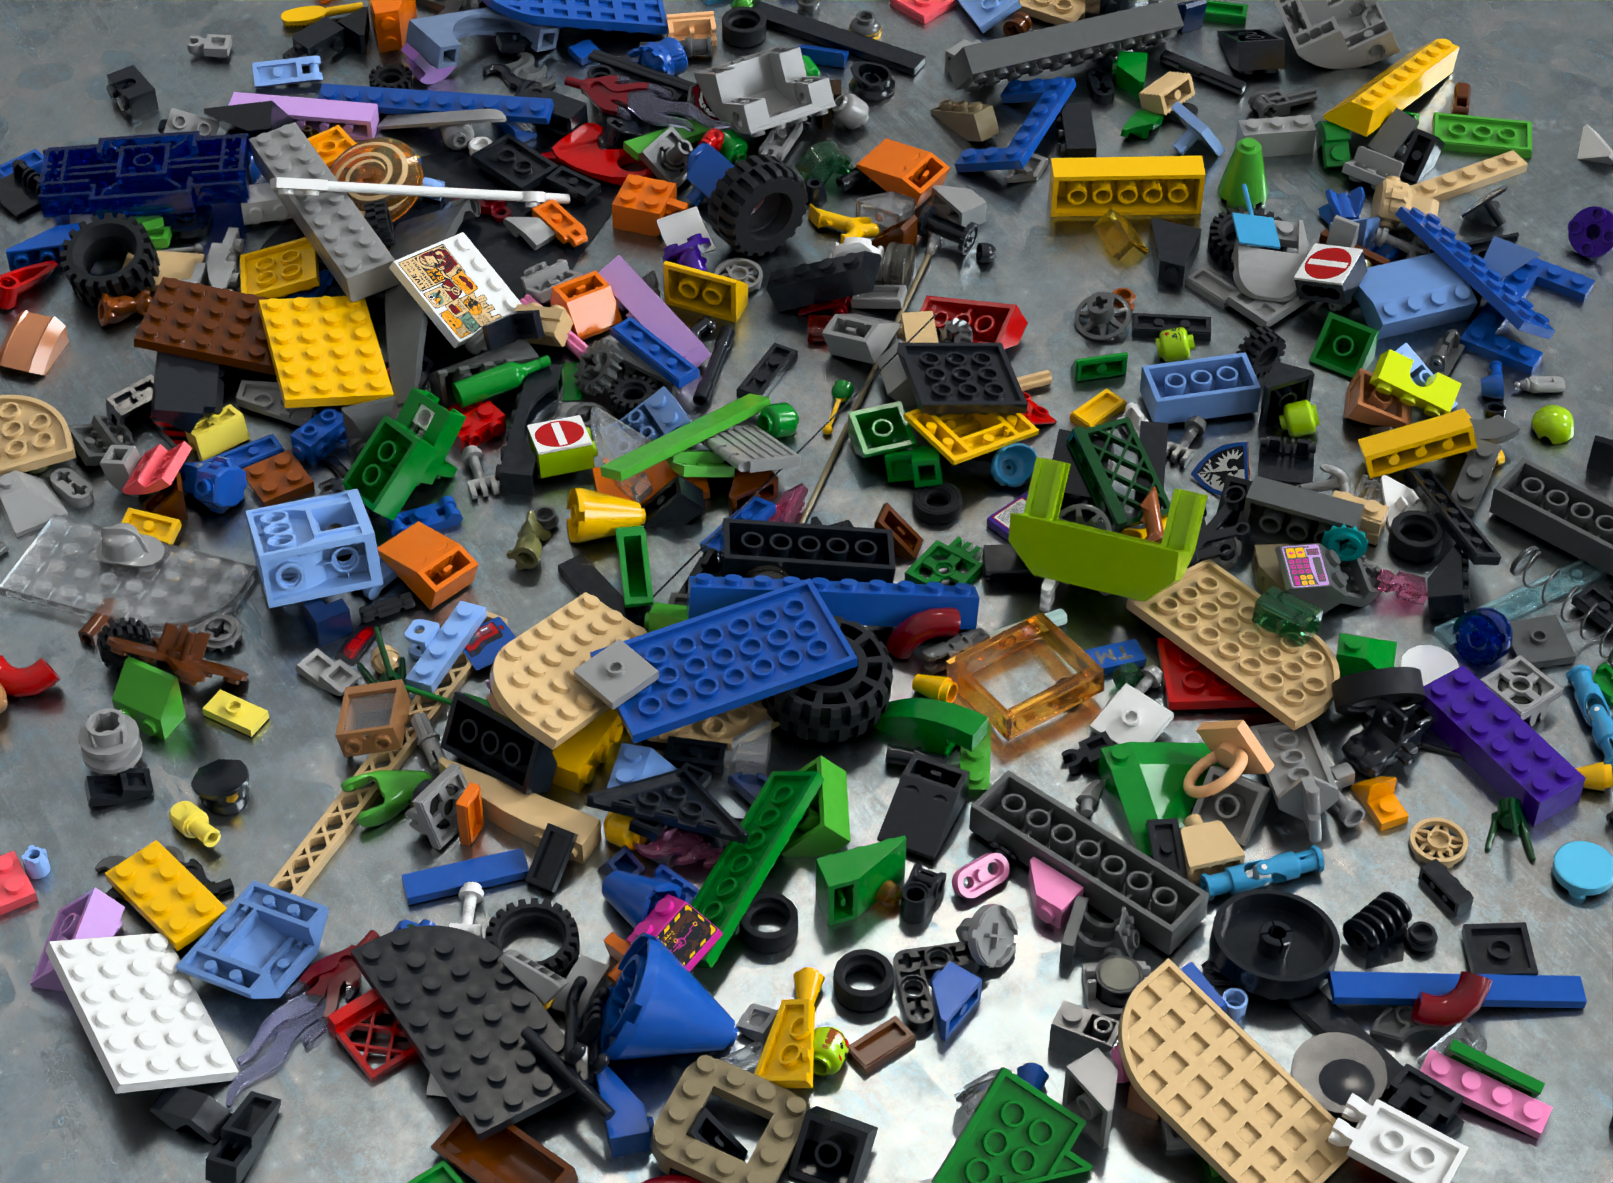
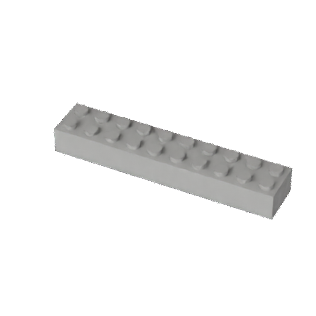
M296 122L283 125L278 129L261 133L249 139L254 163L269 185L270 179L275 177L321 179L338 182ZM273 190L351 302L400 284L398 278L389 269L395 259L346 192L323 191L319 192V196H303V191H294V195H279L278 190Z

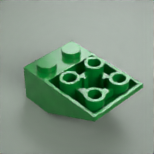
M905 835L888 838L866 846H858L836 854H828L816 859V900L828 926L858 918L905 878Z

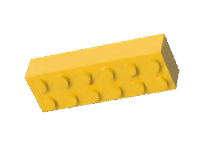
M1202 156L1051 158L1048 192L1050 216L1201 214L1206 176Z

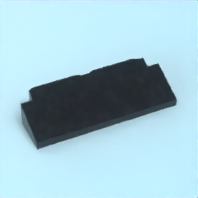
M157 352L150 416L190 434L202 415L208 418L212 413L220 415L223 410L224 382L218 377L224 376L226 365Z

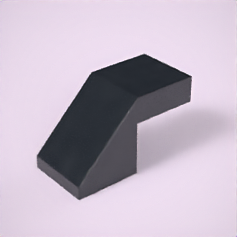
M184 1087L164 1088L149 1109L172 1129L176 1130L187 1124L211 1144L218 1141L221 1136V1128L232 1116L230 1111L210 1095Z

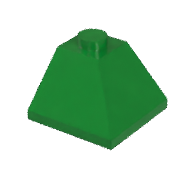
M1339 632L1336 660L1339 665L1340 678L1362 671L1394 667L1397 642Z

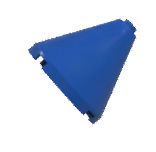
M641 933L637 936L618 966V969L622 970L615 987L609 986L610 995L603 1007L601 1052L609 1055L610 1061L721 1051L727 1046H732L738 1034L735 1020L659 938L647 933Z

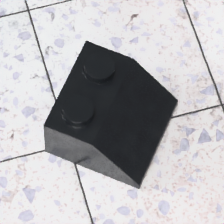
M819 1106L807 1110L787 1175L808 1183H858L870 1158L878 1127Z

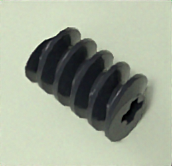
M1382 892L1376 899H1373L1362 908L1360 912H1357L1352 919L1343 924V936L1353 950L1361 955H1365L1368 953V950H1376L1379 944H1383L1388 937L1393 936L1396 930L1404 927V923L1410 922L1412 920V912L1408 904L1395 893Z

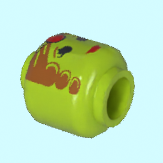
M824 1026L814 1030L813 1073L825 1076L835 1074L841 1069L850 1047L846 1037L837 1028Z

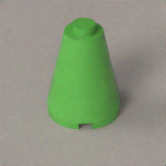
M1244 138L1237 142L1218 185L1217 194L1220 200L1223 198L1227 201L1228 206L1235 209L1238 206H1243V209L1247 210L1242 184L1247 185L1251 205L1254 208L1256 204L1262 202V205L1267 200L1268 188L1261 144L1253 138Z

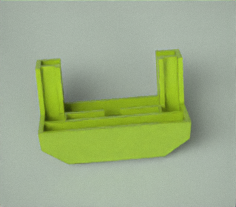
M1036 457L1024 513L1010 514L1008 538L1009 543L1033 575L1143 602L1149 601L1182 580L1196 549L1208 495L1183 489H1174L1162 543L1058 519L1071 464Z

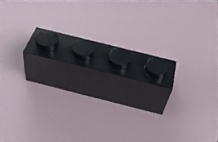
M862 251L848 253L845 256L826 258L814 263H804L792 268L778 269L771 272L766 290L778 312L872 292L882 257L877 253Z
M459 691L454 692L440 747L525 795L550 791L557 767V762L551 749L528 734L506 716Z

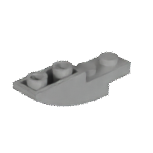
M228 227L223 242L211 244L207 260L211 287L225 288L231 291H235L236 288L240 287L241 278L240 273H237V259L239 254L243 253L244 240L240 239L239 228Z

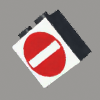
M1315 243L1294 276L1299 299L1347 305L1368 271L1363 249Z

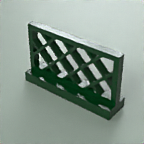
M1129 417L1086 429L1083 426L1072 429L1066 440L1067 446L1096 507L1103 511L1110 521L1112 532L1121 533L1123 529L1143 524L1140 522L1143 517L1141 503L1128 498L1131 489L1147 496L1152 487L1155 486L1158 500L1163 507L1160 510L1161 518L1168 516L1171 503ZM1124 427L1129 436L1127 441L1112 435L1114 429ZM1097 435L1106 439L1103 448L1092 444L1089 436ZM1109 441L1124 448L1121 456L1106 450ZM1127 450L1138 455L1140 459L1138 465L1124 459ZM1102 457L1117 463L1114 472L1102 466ZM1120 465L1135 471L1132 480L1117 474ZM1138 473L1149 478L1151 482L1149 489L1135 482ZM1114 480L1128 486L1125 496L1114 491L1112 487ZM1125 504L1139 510L1138 517L1128 519L1123 510Z

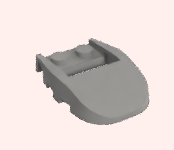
M1274 220L1280 246L1298 249L1297 254L1247 247V245L1238 244L1236 237L1231 262L1234 263V283L1240 292L1254 299L1273 302H1286L1298 296L1294 276L1308 254V240L1303 220H1299L1298 223Z

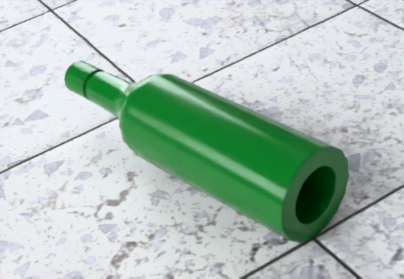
M546 355L524 364L506 362L452 383V391L456 402L460 408H465L521 385L528 374L550 366L551 361L549 356Z

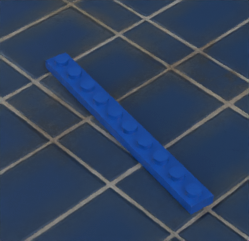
M322 83L317 98L374 103L378 105V113L402 115L497 109L506 116L507 120L505 122L548 125L554 107L553 100L550 98Z

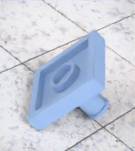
M1179 101L1171 107L1187 128L1184 134L1172 144L1178 153L1183 156L1197 140L1201 141L1218 157L1225 151V148L1209 127Z

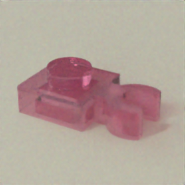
M1381 569L1376 577V580L1381 581L1378 590L1388 593L1393 591L1396 592L1397 598L1419 604H1424L1428 598L1424 577L1398 571L1397 575L1386 569Z

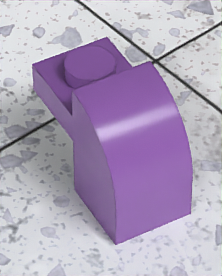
M408 43L401 49L407 56L405 61L410 65L409 70L424 84H434L444 80L456 68V66L437 69Z

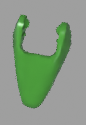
M378 770L348 778L340 786L342 791L348 792L376 781L384 798V803L362 811L356 816L360 826L373 827L386 823L411 804L413 792L419 783L433 777L425 771Z

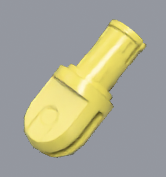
M181 801L174 804L170 809L169 818L172 825L185 837L198 838L207 847H213L219 842L221 838L220 831L209 824L208 815L197 805L189 801Z

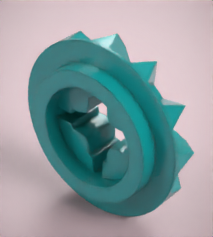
M1344 523L1340 528L1333 525L1330 531H1325L1322 545L1328 550H1334L1341 561H1352L1365 554L1368 540L1365 537V532L1358 531L1356 526L1347 528ZM1350 539V542L1346 541L1340 546V540Z

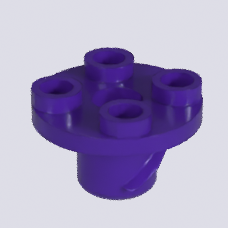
M1597 206L1587 207L1579 211L1568 224V237L1573 249L1580 255L1589 258L1602 257L1613 250V213Z
M701 233L687 238L688 242L678 246L675 243L663 249L665 253L662 256L663 263L668 261L707 271L705 265L707 259L701 253L709 249L712 244L709 238H703Z

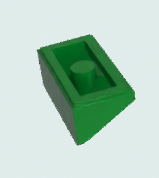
M1123 352L1075 359L1070 370L1074 381L1126 375L1128 353Z

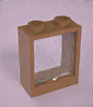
M402 679L345 687L335 734L344 757L402 749L411 702Z

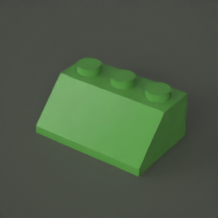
M820 755L798 770L819 771L824 781L790 836L789 841L781 851V855L784 857L826 856L833 854L851 842L846 771Z

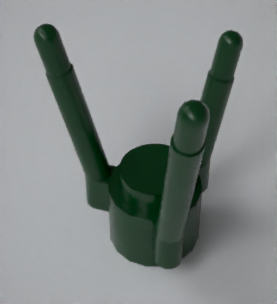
M374 627L376 641L386 670L381 674L379 682L402 679L404 684L407 685L405 680V658L400 657L399 674L392 670L378 627ZM357 663L358 669L370 684L377 683L363 664Z
M1514 797L1502 798L1497 803V812L1491 814L1492 823L1487 836L1485 851L1491 850L1498 824H1501L1506 829H1512L1514 836L1519 835L1520 827L1529 860L1534 862L1536 858L1526 826V817L1522 815V803Z

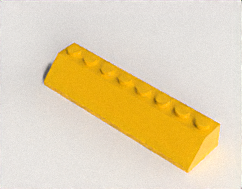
M1438 38L1411 51L1326 112L1323 119L1367 137L1386 122L1396 107L1402 111L1453 73L1459 46L1452 44L1450 40Z

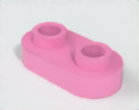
M986 853L954 873L952 878L954 892L962 898H976L1006 880L1010 870L1009 862L1000 853ZM990 863L993 867L991 873L988 872V865ZM965 877L968 879V886L966 888L963 885Z

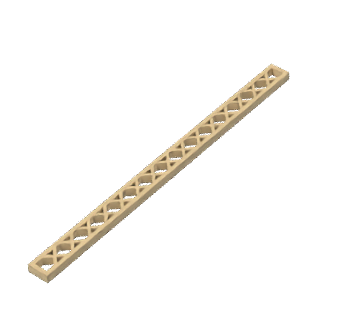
M487 611V617L482 624L500 617L508 626V619ZM463 651L454 664L465 662L466 665L456 669L451 667L441 683L450 681L451 685L438 688L433 694L453 700L454 692L459 691L475 671L474 666ZM416 695L410 702L407 724L411 723L410 720L414 714L425 712L433 726L448 705L436 701L434 706L422 708L423 703L435 700ZM406 727L404 734L406 743L402 746V749L371 753L354 776L378 770H399L418 745L419 739L414 728ZM390 761L388 766L375 769L377 763ZM374 781L372 787L348 792L341 791L273 878L269 886L280 890L292 887L291 894L302 897L358 824L356 816L360 812L368 810L381 794L376 781ZM358 802L357 807L343 810L344 805ZM342 823L341 828L327 831L329 825ZM326 845L324 850L310 852V849L314 846ZM309 865V869L306 872L293 873L296 868Z

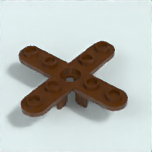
M166 622L161 637L152 638L153 647L117 637H108L106 642L107 645L111 646L110 651L118 655L128 656V653L139 655V659L149 663H156L157 660L167 662L173 669V673L180 676L179 680L193 686H197L198 682H204L206 677L211 678L213 674L223 676L224 681L237 685L240 684V681H247L249 676L248 673L240 669L203 660L211 634L198 631V633L188 631V625L185 623H181L178 629L177 625Z

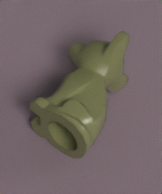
M531 510L527 512L526 521L517 533L518 540L516 541L515 548L507 552L508 559L516 561L515 567L518 570L536 567L542 554L541 541L549 540L552 536L551 532L545 530L537 521L534 511Z

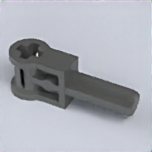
M1314 88L1284 94L1280 89L1268 92L1262 90L1255 92L1249 98L1248 106L1258 112L1260 119L1288 115L1290 114L1291 107L1316 101L1318 96Z

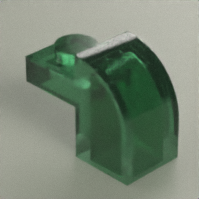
M822 141L814 144L805 151L795 165L806 181L811 178H818L823 182V185L826 184L834 172L845 175L854 169L851 164V158L843 153L833 141Z

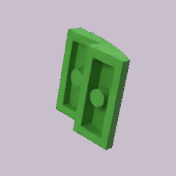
M686 449L666 459L671 469L682 477L734 478L735 467L724 464V459L710 449Z

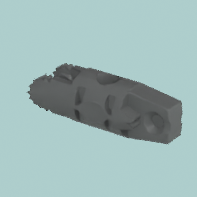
M982 628L962 632L955 637H951L922 651V657L927 661L924 665L925 675H933L974 656L977 652L991 644L990 635Z

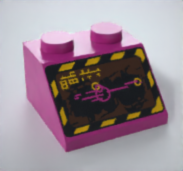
M667 894L656 904L651 913L635 927L626 941L631 945L641 933L655 936L663 942L690 972L723 933L686 901Z

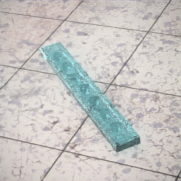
M1581 559L1560 569V572L1549 581L1544 592V600L1547 603L1557 602L1565 598L1576 585H1579V589L1576 591L1578 592L1611 575L1604 569L1600 570L1599 566L1595 564L1593 566L1587 563V560ZM1551 574L1544 576L1532 583H1529L1528 585L1534 586L1547 580ZM1545 584L1535 588L1523 586L1465 613V617H1456L1435 627L1434 634L1451 651L1500 629L1501 622L1519 620L1548 606L1541 599Z

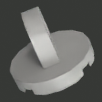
M997 904L983 905L975 912L972 918H965L956 928L958 939L961 942L968 941L971 956L981 966L988 968L1002 967L1011 959L1016 950L1017 943H1014V934L1018 935V926L1014 915L1005 906Z

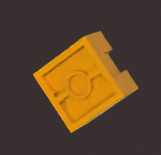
M339 125L307 138L334 176L345 162L354 156L362 154L361 148H357L340 158L347 151L358 145ZM363 157L353 160L345 168L351 169L355 164L363 161ZM365 163L358 166L356 169L366 171ZM345 168L342 170L338 182H345Z

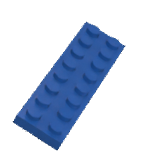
M1404 207L1399 208L1395 215L1516 329L1542 338L1551 339L1556 331L1548 324L1550 320L1532 310L1534 307L1532 303L1524 298H1519L1516 295L1518 291L1513 286L1507 283L1504 284L1501 281L1502 276L1493 269H1488L1485 266L1487 262L1480 256L1473 255L1470 252L1471 247L1463 241L1457 240L1455 238L1456 233L1440 224L1441 220L1436 215L1430 212L1426 215L1415 207H1412L1411 210Z

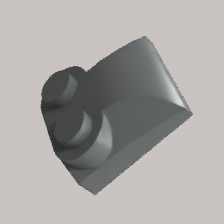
M395 396L341 408L349 455H352L354 458L358 457L384 415L394 420L397 419L399 414Z

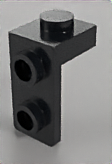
M539 310L514 311L482 326L488 351H495L519 339H538L545 336Z

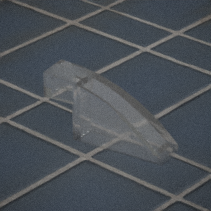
M597 406L591 409L592 435L604 465L651 442L649 438ZM643 471L622 482L612 479L615 485L635 502L641 503L653 491L647 474Z

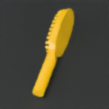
M357 2L327 8L322 6L293 8L284 11L281 14V20L285 27L291 28L292 26L295 28V25L297 28L299 25L301 27L305 25L306 27L307 24L311 25V23L313 24L324 17L353 13L362 8L363 3Z

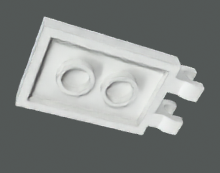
M1353 1093L1348 1099L1341 1117L1352 1122H1358L1357 1126L1353 1128L1349 1123L1338 1118L1327 1140L1337 1146H1349L1346 1155L1398 1183H1450L1469 1148L1376 1099L1372 1106Z

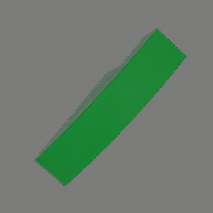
M644 526L615 528L625 608L654 605Z
M904 698L890 701L886 712L881 714L880 721L873 727L914 748L915 746L921 747V751L948 754V759L958 746L971 752L988 732L989 717L969 708L945 701L925 698Z

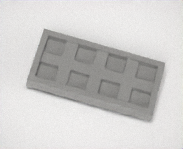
M1237 290L1228 296L1227 305L1259 326L1271 327L1310 300L1299 299V296L1290 301L1273 302L1254 299Z

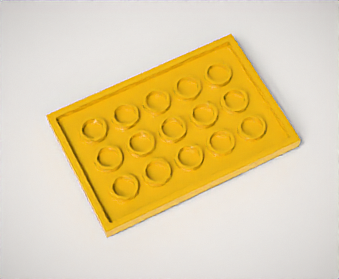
M347 296L259 300L258 308L284 408L356 405L394 396L365 298L355 302H351Z

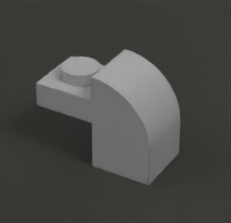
M110 445L100 465L110 484L121 491L141 458L136 446Z

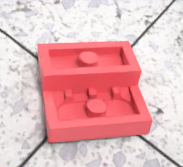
M183 441L169 451L161 444H158L145 452L121 491L128 495H142L169 487L192 447Z

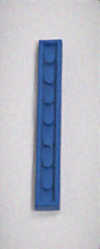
M1330 971L1328 982L1333 1004L1414 1005L1421 991L1432 995L1449 993L1455 988L1460 974ZM1477 974L1492 980L1490 991L1481 1007L1585 1008L1587 1003L1581 976Z

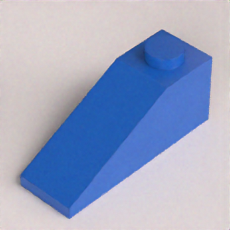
M608 1066L600 1074H594L597 1093L615 1110V1114L610 1120L606 1121L603 1118L611 1158L651 1151L649 1145L654 1121L652 1116L646 1117L644 1104Z

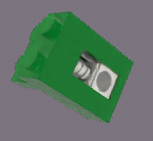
M412 387L396 421L408 427L439 450L417 484L426 483L432 485L435 478L441 479L442 476L453 478L458 468L446 461L445 458L466 416L456 409L449 411L438 404L440 399L431 392Z

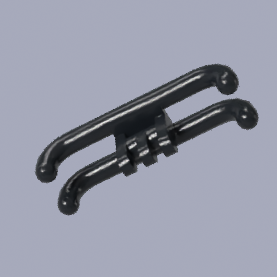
M578 976L570 988L565 1004L564 1058L567 1063L576 1064L586 1052L585 1046H588V1070L590 1073L597 1075L603 1072L610 1062L609 1055L601 1054L603 1007L610 995V989L607 986H601L581 1018H579V1000L588 982L584 976Z

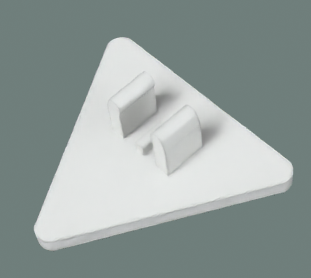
M1386 475L1381 477L1380 482L1384 505L1389 507L1386 518L1389 529L1393 519L1400 513L1409 510L1430 511L1413 489Z

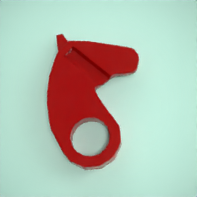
M596 123L582 124L558 141L552 147L551 152L541 154L557 165H566L581 174L607 183L623 185L628 174L652 179L656 178L655 174L642 160L637 161L623 149H599L597 139L599 135H602L603 128ZM635 163L644 166L645 169L630 172L620 167L625 164Z

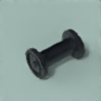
M926 205L918 217L917 235L924 237L928 232H932L957 243L958 252L967 255L976 243L979 225L970 222L967 227L961 226L936 215L937 208L935 205Z

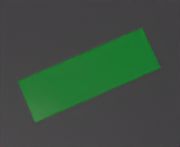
M578 363L563 364V401L582 400V391L574 384L577 379L573 377L578 371V368L575 367Z

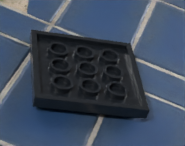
M898 343L897 353L920 414L961 415L979 413L987 415L989 413H1005L1012 415L1015 413H1026L1028 403L1002 343Z

